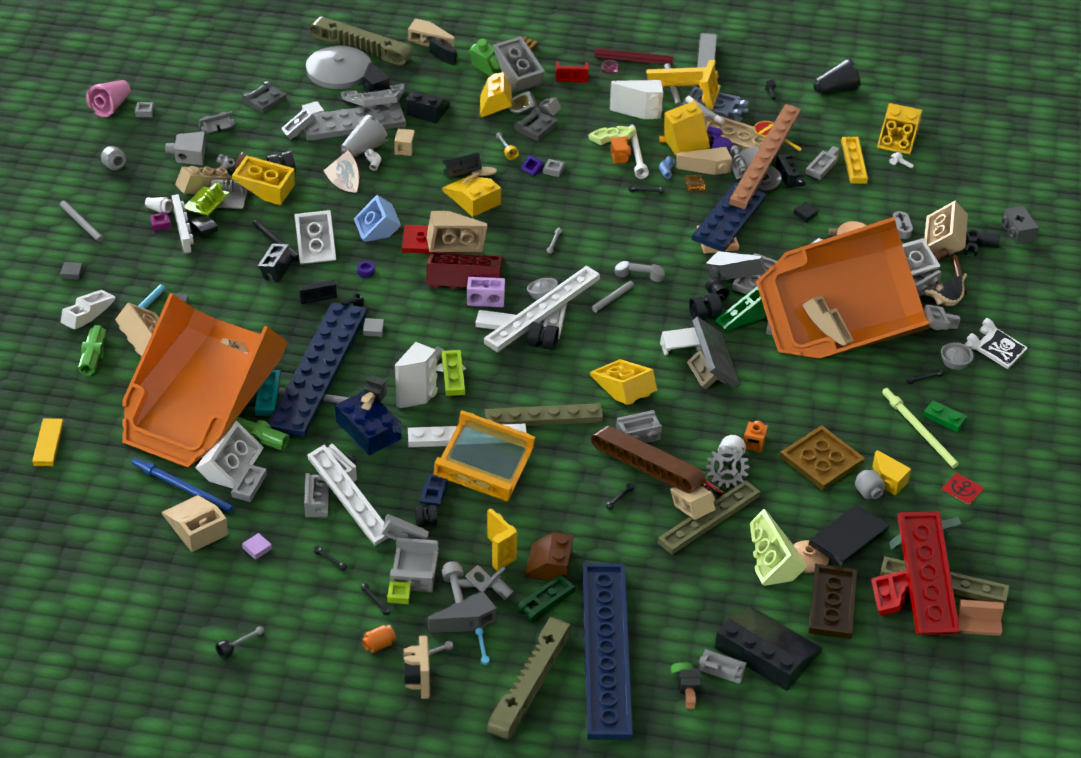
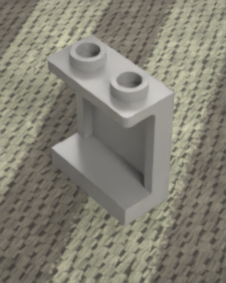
M397 538L394 566L390 573V581L411 583V591L433 592L438 561V541Z

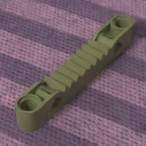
M319 17L309 26L310 34L317 39L329 43H338L339 45L343 43L344 46L349 45V47H354L361 51L365 50L366 54L371 52V55L376 54L377 57L381 56L382 60L399 66L404 65L413 56L412 48L405 43L325 17Z
M553 617L549 618L538 637L539 645H536V650L532 651V657H529L528 663H525L524 670H521V676L517 677V682L513 683V689H510L509 694L501 698L491 715L487 732L507 740L512 737L565 646L572 630V624Z

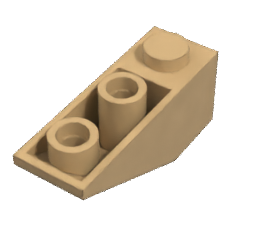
M190 166L181 168L175 185L184 194H196L203 186L211 188L212 180H224L225 183L226 179L228 182L233 179L224 168L213 169L210 167L198 168Z

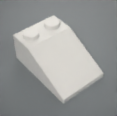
M661 80L611 81L610 110L642 119H661L663 99Z
M331 211L295 214L300 265L336 261Z

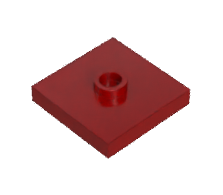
M404 225L402 253L431 254L426 238L428 226Z

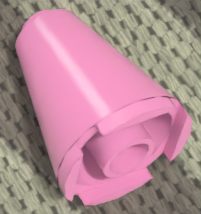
M124 80L93 85L86 93L88 106L96 111V115L108 117L129 96L131 88Z

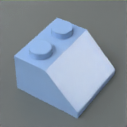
M378 195L354 218L364 242L388 238L401 226L393 205Z

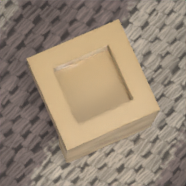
M397 130L394 140L396 155L412 156L414 130Z

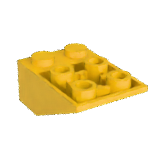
M889 103L877 148L910 155L920 125L922 110Z

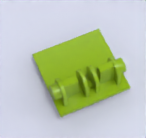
M214 183L211 188L203 186L185 205V210L208 216L228 196L229 192L222 190L223 186L221 183Z

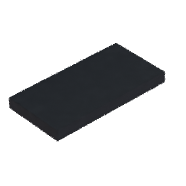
M856 504L809 540L808 545L842 566L887 532L890 525Z

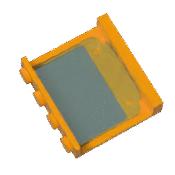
M461 410L459 424L442 457H437L434 463L433 475L508 502L534 449L535 436Z

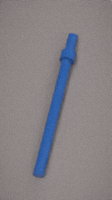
M136 457L132 460V465L142 469L144 473L150 476L154 475L194 496L199 495L228 513H231L234 509V506L158 469L157 465L151 462L146 463Z

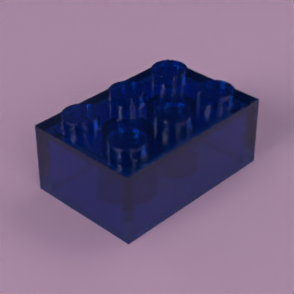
M364 391L335 405L336 422L368 455H371L402 439L401 422L382 403L373 402L370 410L362 409L361 407L364 402H361L364 396Z

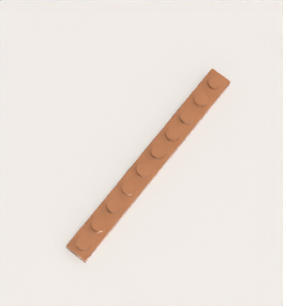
M784 105L730 197V205L746 209L798 119L801 109L792 105Z

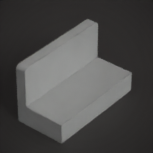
M389 514L385 517L382 535L397 540V538L426 540L429 531L424 530L422 527Z

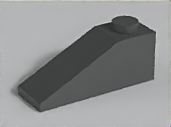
M718 251L706 263L711 278L719 277L721 280L766 273L762 256Z

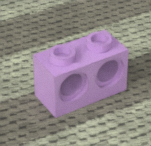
M468 277L467 306L504 307L505 278Z

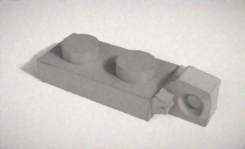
M833 146L828 152L822 151L806 168L805 174L821 180L836 164L839 148Z

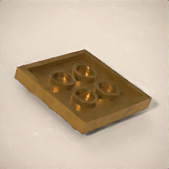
M822 425L780 453L782 460L822 491L864 464L865 457Z

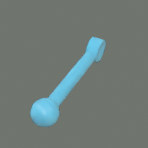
M478 627L475 633L478 635L482 653L481 664L488 665L490 659L486 656L482 637L484 631L481 627Z

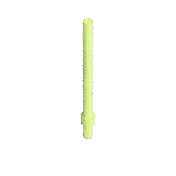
M885 388L882 394L890 401V405L913 425L952 468H956L959 463L903 405L904 402L899 396H895L888 388Z

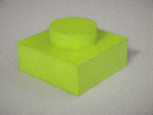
M390 581L387 603L409 604L411 583Z

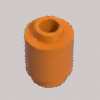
M382 625L364 633L362 643L366 651L369 650L371 653H375L392 645V642L396 641V636L390 625Z

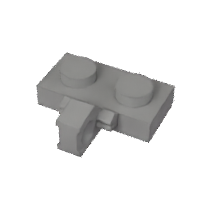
M925 305L924 313L932 329H958L960 322L958 315L946 314L944 308L940 306Z

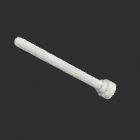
M634 125L629 126L630 128L636 129ZM636 133L631 138L637 164L634 171L637 178L644 179L648 176L649 171L647 165L643 164Z

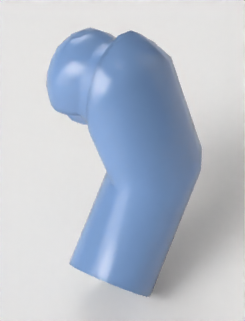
M670 156L659 165V169L665 179H669L672 176L670 169L675 161Z

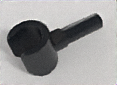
M773 79L766 81L765 90L770 92L771 98L774 100L776 97L773 89L776 88V83Z
M355 293L353 298L342 301L341 304L343 306L353 304L354 306L362 307L364 305V297L360 298V294Z

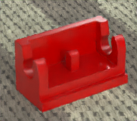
M556 62V82H588L589 63L585 62L584 67L559 66V62Z

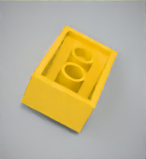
M246 156L232 175L233 180L264 201L278 205L283 203L295 185L294 168Z
M469 175L442 188L443 192L472 217L501 204V187L488 178L477 176L463 184L462 182L472 176Z
M621 359L590 372V376L616 401L622 402L625 405L633 404L635 400L649 397L651 393L657 391L653 369Z

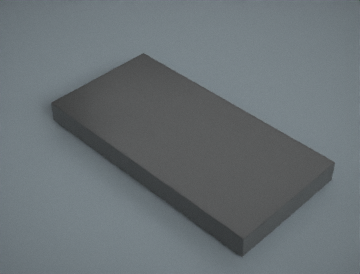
M696 317L693 320V324L710 373L732 387H737L740 383L722 333L699 317Z

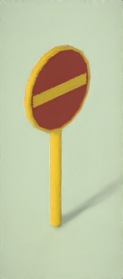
M769 121L758 122L754 126V131L757 135L766 137L774 123ZM785 139L784 142L801 151L799 146Z

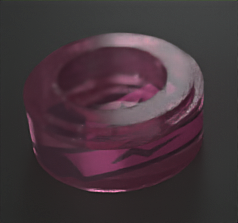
M605 60L602 63V71L607 74L616 73L618 71V63L614 60Z

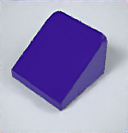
M529 155L520 169L532 176H536L543 170L545 164L541 160Z

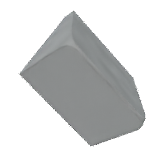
M557 98L544 99L537 108L545 114L554 116L561 109Z

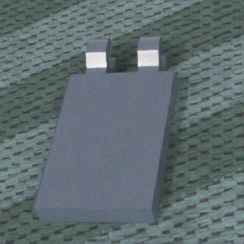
M694 87L688 96L705 106V103L702 101L703 90L699 87ZM719 92L714 108L711 111L719 116L730 117L732 120L741 122L743 118L738 116L747 114L749 109L744 107H747L749 102L747 100H740L738 96ZM684 100L682 105L687 104V102Z

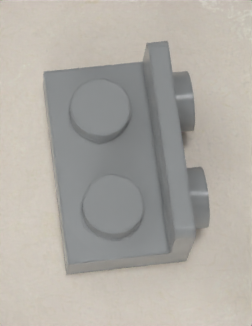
M937 270L934 273L928 271L913 276L919 297L924 295L923 292L940 284L941 271Z

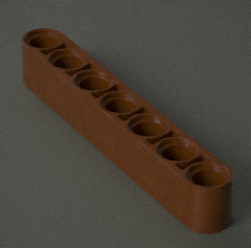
M607 425L591 436V442L596 449L683 492L691 493L706 481L704 473L699 468Z

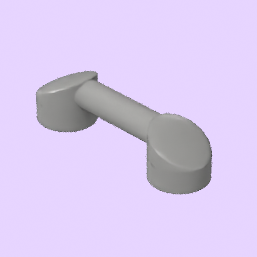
M622 261L615 266L614 273L618 277L628 276L630 270L650 273V278L655 282L663 281L665 278L663 268L655 264L649 266Z

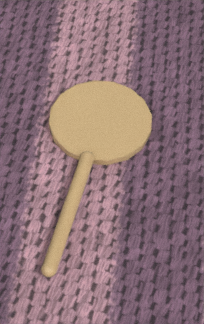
M482 167V170L471 172L473 175L462 183L465 184L477 176L493 175L497 170L492 167Z

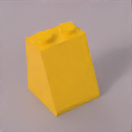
M695 101L664 113L665 141L676 157L677 153L710 149L703 112Z

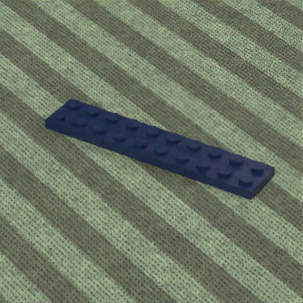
M331 303L268 422L272 429L293 436H306L367 315V308Z
M583 563L587 740H632L625 564Z

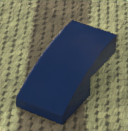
M428 473L420 503L441 506L448 480Z

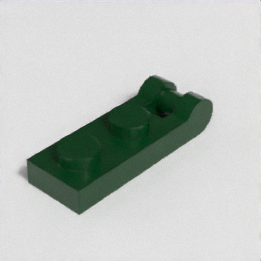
M560 574L518 604L517 610L521 614L525 613L527 619L534 623L543 613L574 593L575 586Z

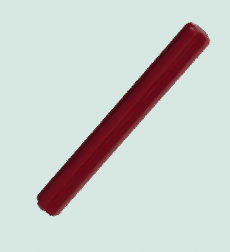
M596 48L594 51L595 58L661 65L673 64V56L600 48Z

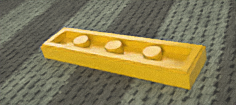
M842 137L841 144L850 184H867L868 176L859 137Z

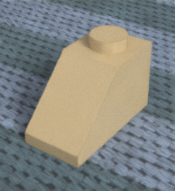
M699 486L691 493L683 492L675 487L670 489L674 506L694 520L715 510L713 493L702 486Z

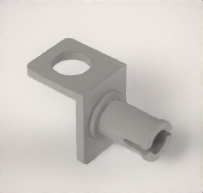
M479 565L466 575V578L480 592L492 588L504 601L513 593V590L500 579V575L506 569L504 566L492 577ZM474 574L482 575L484 582H478L474 578Z

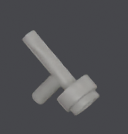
M448 562L443 566V579L446 582H451L455 603L463 601L461 588L475 586L468 579H462L464 573L462 566L458 562Z

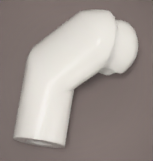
M368 149L365 155L368 161L371 162L369 168L372 171H376L381 162V157L373 149Z

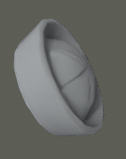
M541 278L531 282L527 286V291L533 299L538 300L557 287L558 282L553 278Z
M948 343L941 349L942 361L951 369H964L974 358L972 350L961 343Z

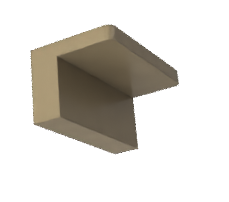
M699 350L687 361L701 387L707 390L716 380L726 384V382L710 373L702 350Z

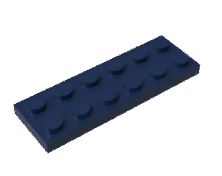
M735 182L693 233L692 240L725 252L734 238L737 237L765 201L766 194L756 190L746 209L730 205V197L739 184Z

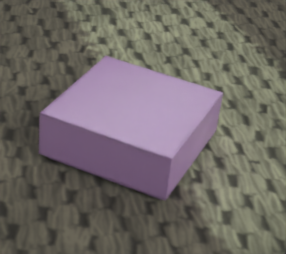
M259 533L242 543L243 549L255 560L272 550V545Z

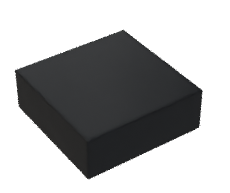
M805 202L796 207L793 214L807 222L816 217L819 210Z

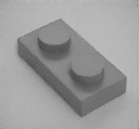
M306 107L281 129L291 140L299 135L306 126H309L316 117Z
M248 464L231 491L232 497L251 502L267 475V469Z

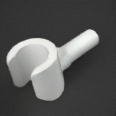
M899 152L891 155L893 158L889 160L893 165L901 163L911 169L914 167L913 164L905 161Z

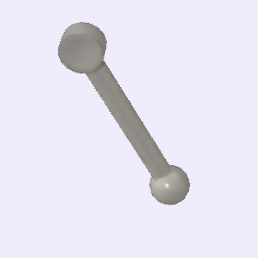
M557 228L554 232L555 235L551 245L547 248L548 254L553 253L554 244L558 235L562 232L560 228Z
M447 641L445 645L429 650V655L445 649L452 650L453 643Z

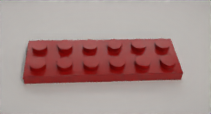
M900 512L897 517L916 636L958 634L960 628L940 512Z

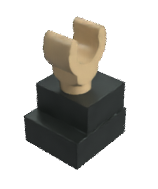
M371 375L368 377L367 385L364 388V396L361 399V402H364L361 407L362 409L370 410L373 402L381 403L387 394L386 380Z

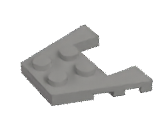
M405 84L392 85L390 90L358 94L356 90L341 92V97L343 100L366 108H376V105L381 104L383 106H391L393 103L398 102L405 92Z

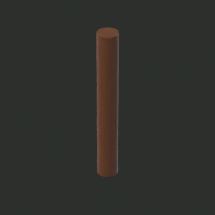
M953 255L951 260L955 276L957 277L962 275L958 256ZM964 282V295H963V296H965V295L967 294L965 282Z

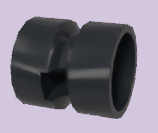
M291 151L282 152L280 156L277 154L266 156V161L276 164L280 162V165L294 168V173L296 172L295 160Z
M712 293L705 295L704 298L702 296L690 298L689 310L693 320L696 317L704 320L707 316L709 318L721 316L722 304L718 294Z
M532 322L528 333V345L534 347L542 345L544 349L555 350L559 336V327L553 325L544 327L543 323Z

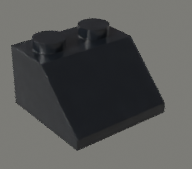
M413 90L406 98V114L408 116L432 123H437L451 106V103L443 98Z

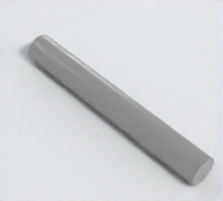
M632 281L627 282L593 305L592 310L594 312L599 311L633 288L634 283Z

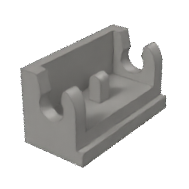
M306 473L305 517H328L329 486L327 483L317 482L319 480L325 481L321 475Z

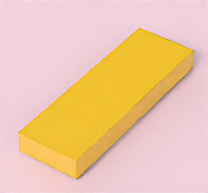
M43 418L32 461L33 466H54L64 424L63 419Z

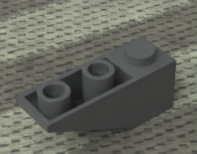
M482 591L429 616L428 632L475 631L478 627L484 628L496 622L497 608Z

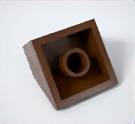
M553 532L533 542L525 577L553 580L561 574L567 579L573 554L574 535Z

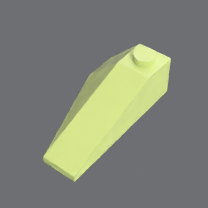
M763 509L750 522L751 537L755 543L753 555L757 559L755 572L761 583L765 586L793 581L808 566L770 514Z

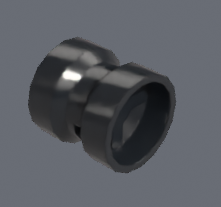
M713 277L706 282L705 288L709 294L717 293L721 302L729 296V290L721 278Z
M429 505L425 508L415 506L417 526H423L424 524L437 525L436 505Z

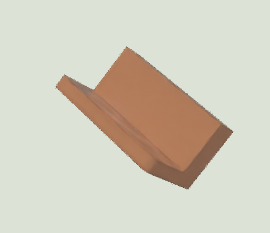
M960 600L957 611L959 633L1001 636L1003 603Z

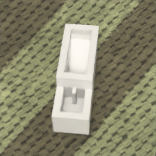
M99 290L76 298L75 305L62 310L61 323L74 330L78 329L105 311L115 301V296Z

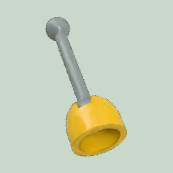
M498 132L496 138L500 139L506 147L504 150L505 156L509 160L516 159L519 155L518 149L513 145L508 146L503 139L502 133Z

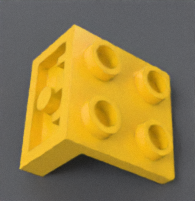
M489 509L487 510V537L492 541V567L499 571L503 566L506 567L517 560L518 534L515 527L509 525L499 513Z

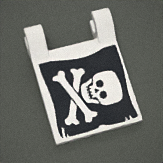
M986 318L979 330L981 333L986 334V336L979 341L978 337L971 333L964 345L968 346L971 350H978L1004 368L1009 369L1028 347L997 329L992 320Z

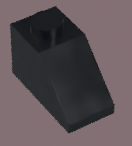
M372 62L368 63L364 74L363 88L365 92L390 90L389 77Z

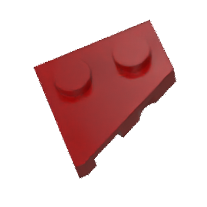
M906 570L872 578L871 581L879 615L883 616L901 611L909 589Z

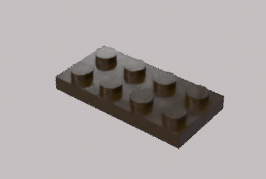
M815 564L808 633L846 639L852 638L857 569Z

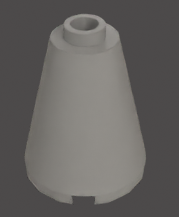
M367 114L341 145L342 155L350 150L355 158L364 154L368 149H374L385 144L388 141L385 137L388 135L384 127L378 120L374 122L371 119L373 116Z

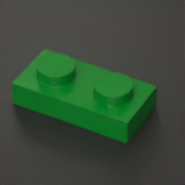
M932 400L923 413V417L957 433L967 420L966 415Z

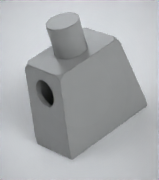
M205 132L176 135L175 143L165 144V152L175 153L177 163L203 165L206 148Z

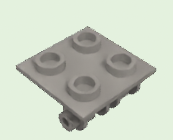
M736 145L731 147V168L736 180L742 179L759 150L758 146L742 151Z
M215 179V181H211V187L214 183H221L223 186L222 190L229 192L228 196L216 208L243 209L248 192L247 188L235 180H231L230 185L227 179L225 180V185L224 180Z

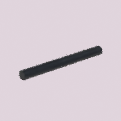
M258 219L253 221V225L275 244H286ZM290 248L293 260L297 261L299 255Z

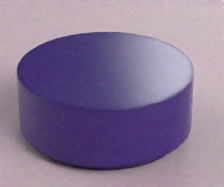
M363 261L357 265V274L362 278L372 277L375 274V265L372 262Z

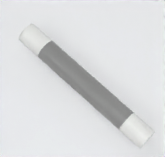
M686 97L685 101L687 103L695 101L705 115L720 125L724 124L725 119L692 97Z

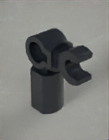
M969 230L966 234L964 254L967 255L968 251H973L974 256H977L978 244L985 247L999 248L1000 235L980 234L976 230Z

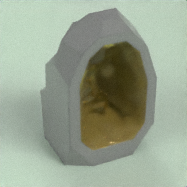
M529 91L515 96L512 99V106L508 109L514 114H524L537 108V104L532 93Z

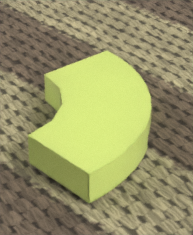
M616 126V128L609 129L605 127L592 132L588 136L590 141L603 145L611 142V138L628 137L629 140L636 135V129L626 126Z

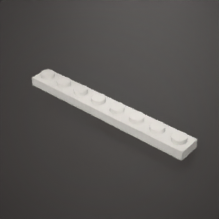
M585 266L486 336L484 344L499 352L527 332L532 322H541L600 280V274Z

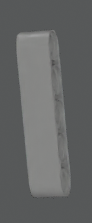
M701 33L697 68L707 67L708 61L714 60L717 34Z

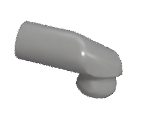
M220 154L217 158L221 168L226 170L235 165V161L232 158Z

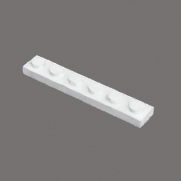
M501 424L526 433V424ZM457 426L408 428V447L447 446ZM465 428L456 446L510 443Z
M325 444L307 454L309 461L372 544L376 546L388 539L389 537L382 535L384 521Z

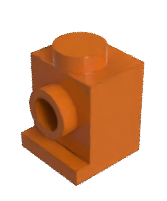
M628 137L611 138L610 152L614 164L628 163V156L631 155Z
M761 421L748 422L744 434L747 450L762 453L768 425H764ZM749 439L758 440L759 443L750 442Z

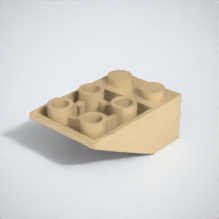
M199 495L162 512V515L191 552L228 535L227 519L215 504Z

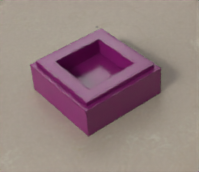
M167 212L150 215L153 231L171 228Z

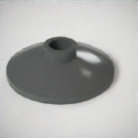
M770 166L757 189L769 191L777 188L781 183L780 172Z

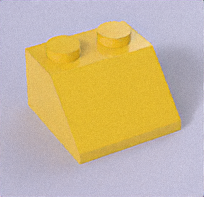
M504 72L488 77L480 95L481 117L512 106V86Z

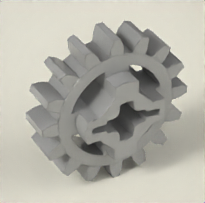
M729 445L726 446V450L718 447L719 453L712 451L713 458H707V462L711 464L706 465V470H710L707 473V477H713L711 482L713 484L718 482V488L726 485V490H729L730 485H733L735 488L737 482L740 484L744 482L742 477H748V473L745 472L749 470V465H745L748 462V458H742L744 452L737 453V447H734L733 450H730ZM729 455V456H732V457H731V458H724L723 456ZM739 462H740V464H741V471H740V473H739L738 470L736 469V466L738 465ZM715 463L720 467L716 473L714 471ZM724 465H731V471L729 469L724 470Z

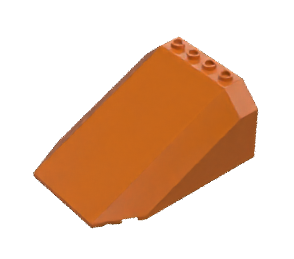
M895 217L787 251L756 281L779 353L821 359L930 329L929 321L926 319L902 246ZM822 295L830 310L837 308L854 341L844 346L834 341L813 322L802 304Z
M170 293L123 398V443L190 468L224 436L281 360L288 341L267 326H264L261 334L215 319L194 309ZM224 338L244 343L248 354L221 343V340Z

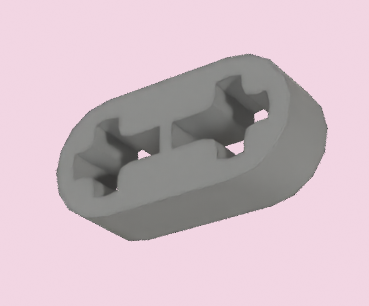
M897 211L893 214V217L896 220L899 236L901 239H909L913 230L910 218L907 213Z

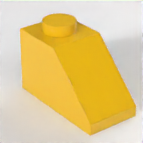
M878 450L875 452L873 470L885 482L884 490L896 496L908 483L911 468Z

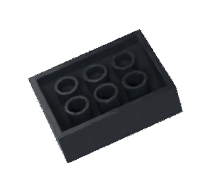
M751 606L729 618L717 631L715 649L730 658L745 662L747 668L786 691L790 689L823 649Z

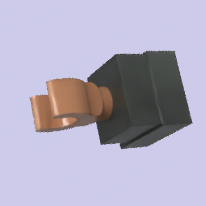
M680 669L678 679L680 693H686V709H695V693H699L700 670Z

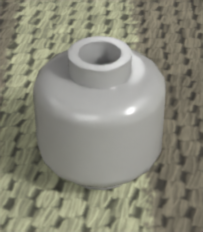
M109 146L102 151L101 161L107 168L116 171L122 169L126 164V155L119 148Z
M863 470L856 477L855 487L865 499H878L883 494L885 482L876 471Z

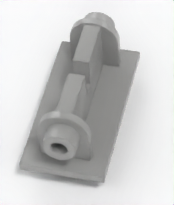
M232 111L221 112L215 116H205L199 119V129H201V132H205L206 135L218 132L217 126L220 127L221 131L231 129L232 126H235L234 120H231Z
M705 649L703 656L699 660V670L740 684L746 663Z

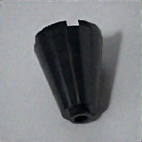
M850 58L845 59L815 79L813 84L815 92L823 95L860 89L861 80L858 70L853 68L854 62Z

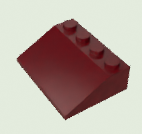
M431 252L426 266V285H430L432 288L448 286L450 289H459V287H467L468 277L501 278L503 256Z

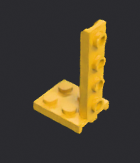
M709 60L707 67L652 69L646 71L648 80H661L662 87L700 85V89L703 90V103H705L708 109L713 110L720 90V85L717 82L718 71H715V60Z

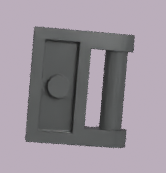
M269 81L264 82L261 87L253 92L242 96L245 104L262 114L287 99L286 93L273 87Z
M534 108L526 118L515 123L514 128L517 132L539 141L558 125V120L542 113L540 109ZM537 119L529 127H526V125L529 124L532 120Z

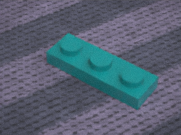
M272 370L258 389L255 416H272L274 413L281 377L280 370Z

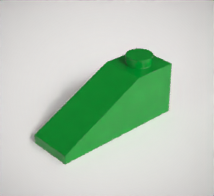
M758 287L754 288L716 319V322L725 331L762 320L767 316Z

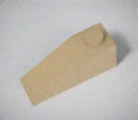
M415 19L408 28V40L410 43L430 47L429 39L435 37L443 45L449 43L454 48V36L431 22Z
M726 147L677 153V169L713 175L731 173L732 158Z

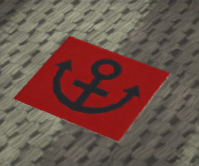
M955 473L941 490L970 505L984 487Z

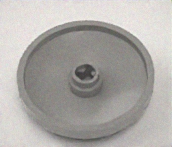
M327 47L309 57L306 63L307 75L312 82L325 88H351L364 82V74L371 60L366 53L353 47Z

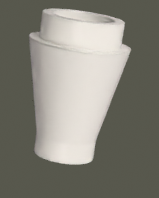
M168 197L147 198L145 206L159 213H170L173 203Z

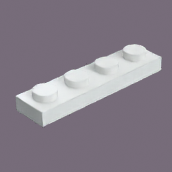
M179 194L172 195L173 210L184 253H190L191 245H194L193 236L190 234V224L187 223V213L184 212V201H180Z

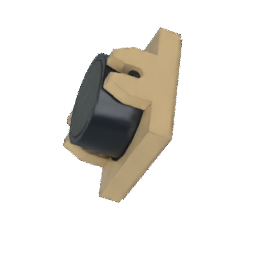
M419 636V646H410L404 649L405 687L421 689V699L430 697L428 637Z

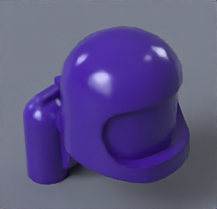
M708 126L707 135L714 139L712 149L726 147L730 154L731 147L733 146L732 141L722 137L723 132L721 129Z

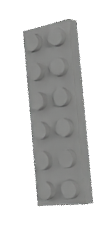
M396 102L391 106H383L381 104L376 105V108L357 107L313 114L316 119L304 128L307 141L350 135L361 119L367 114L373 116L371 119L374 122L378 120L385 130L406 127V120L399 102Z

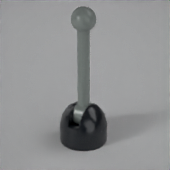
M259 626L256 628V631L233 643L229 640L216 643L215 648L218 655L222 659L231 656L234 652V646L257 634L262 635L264 628Z

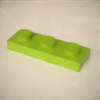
M461 350L442 351L446 396L465 395Z

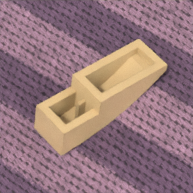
M822 295L802 304L813 322L834 341L843 346L854 341L837 308L830 310Z

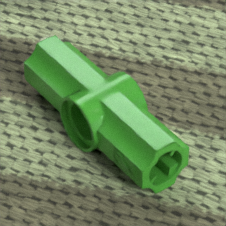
M94 325L90 329L86 342H83L81 346V359L78 370L84 376H91L95 373L99 359L102 360L104 356V342L107 331L99 325Z
M237 417L235 420L261 445L265 444L279 450L286 449L290 440L289 434L272 429L263 420H259L256 423Z

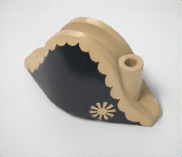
M962 274L925 290L923 293L925 296L934 298L938 306H954L958 304L964 295V280L967 274Z

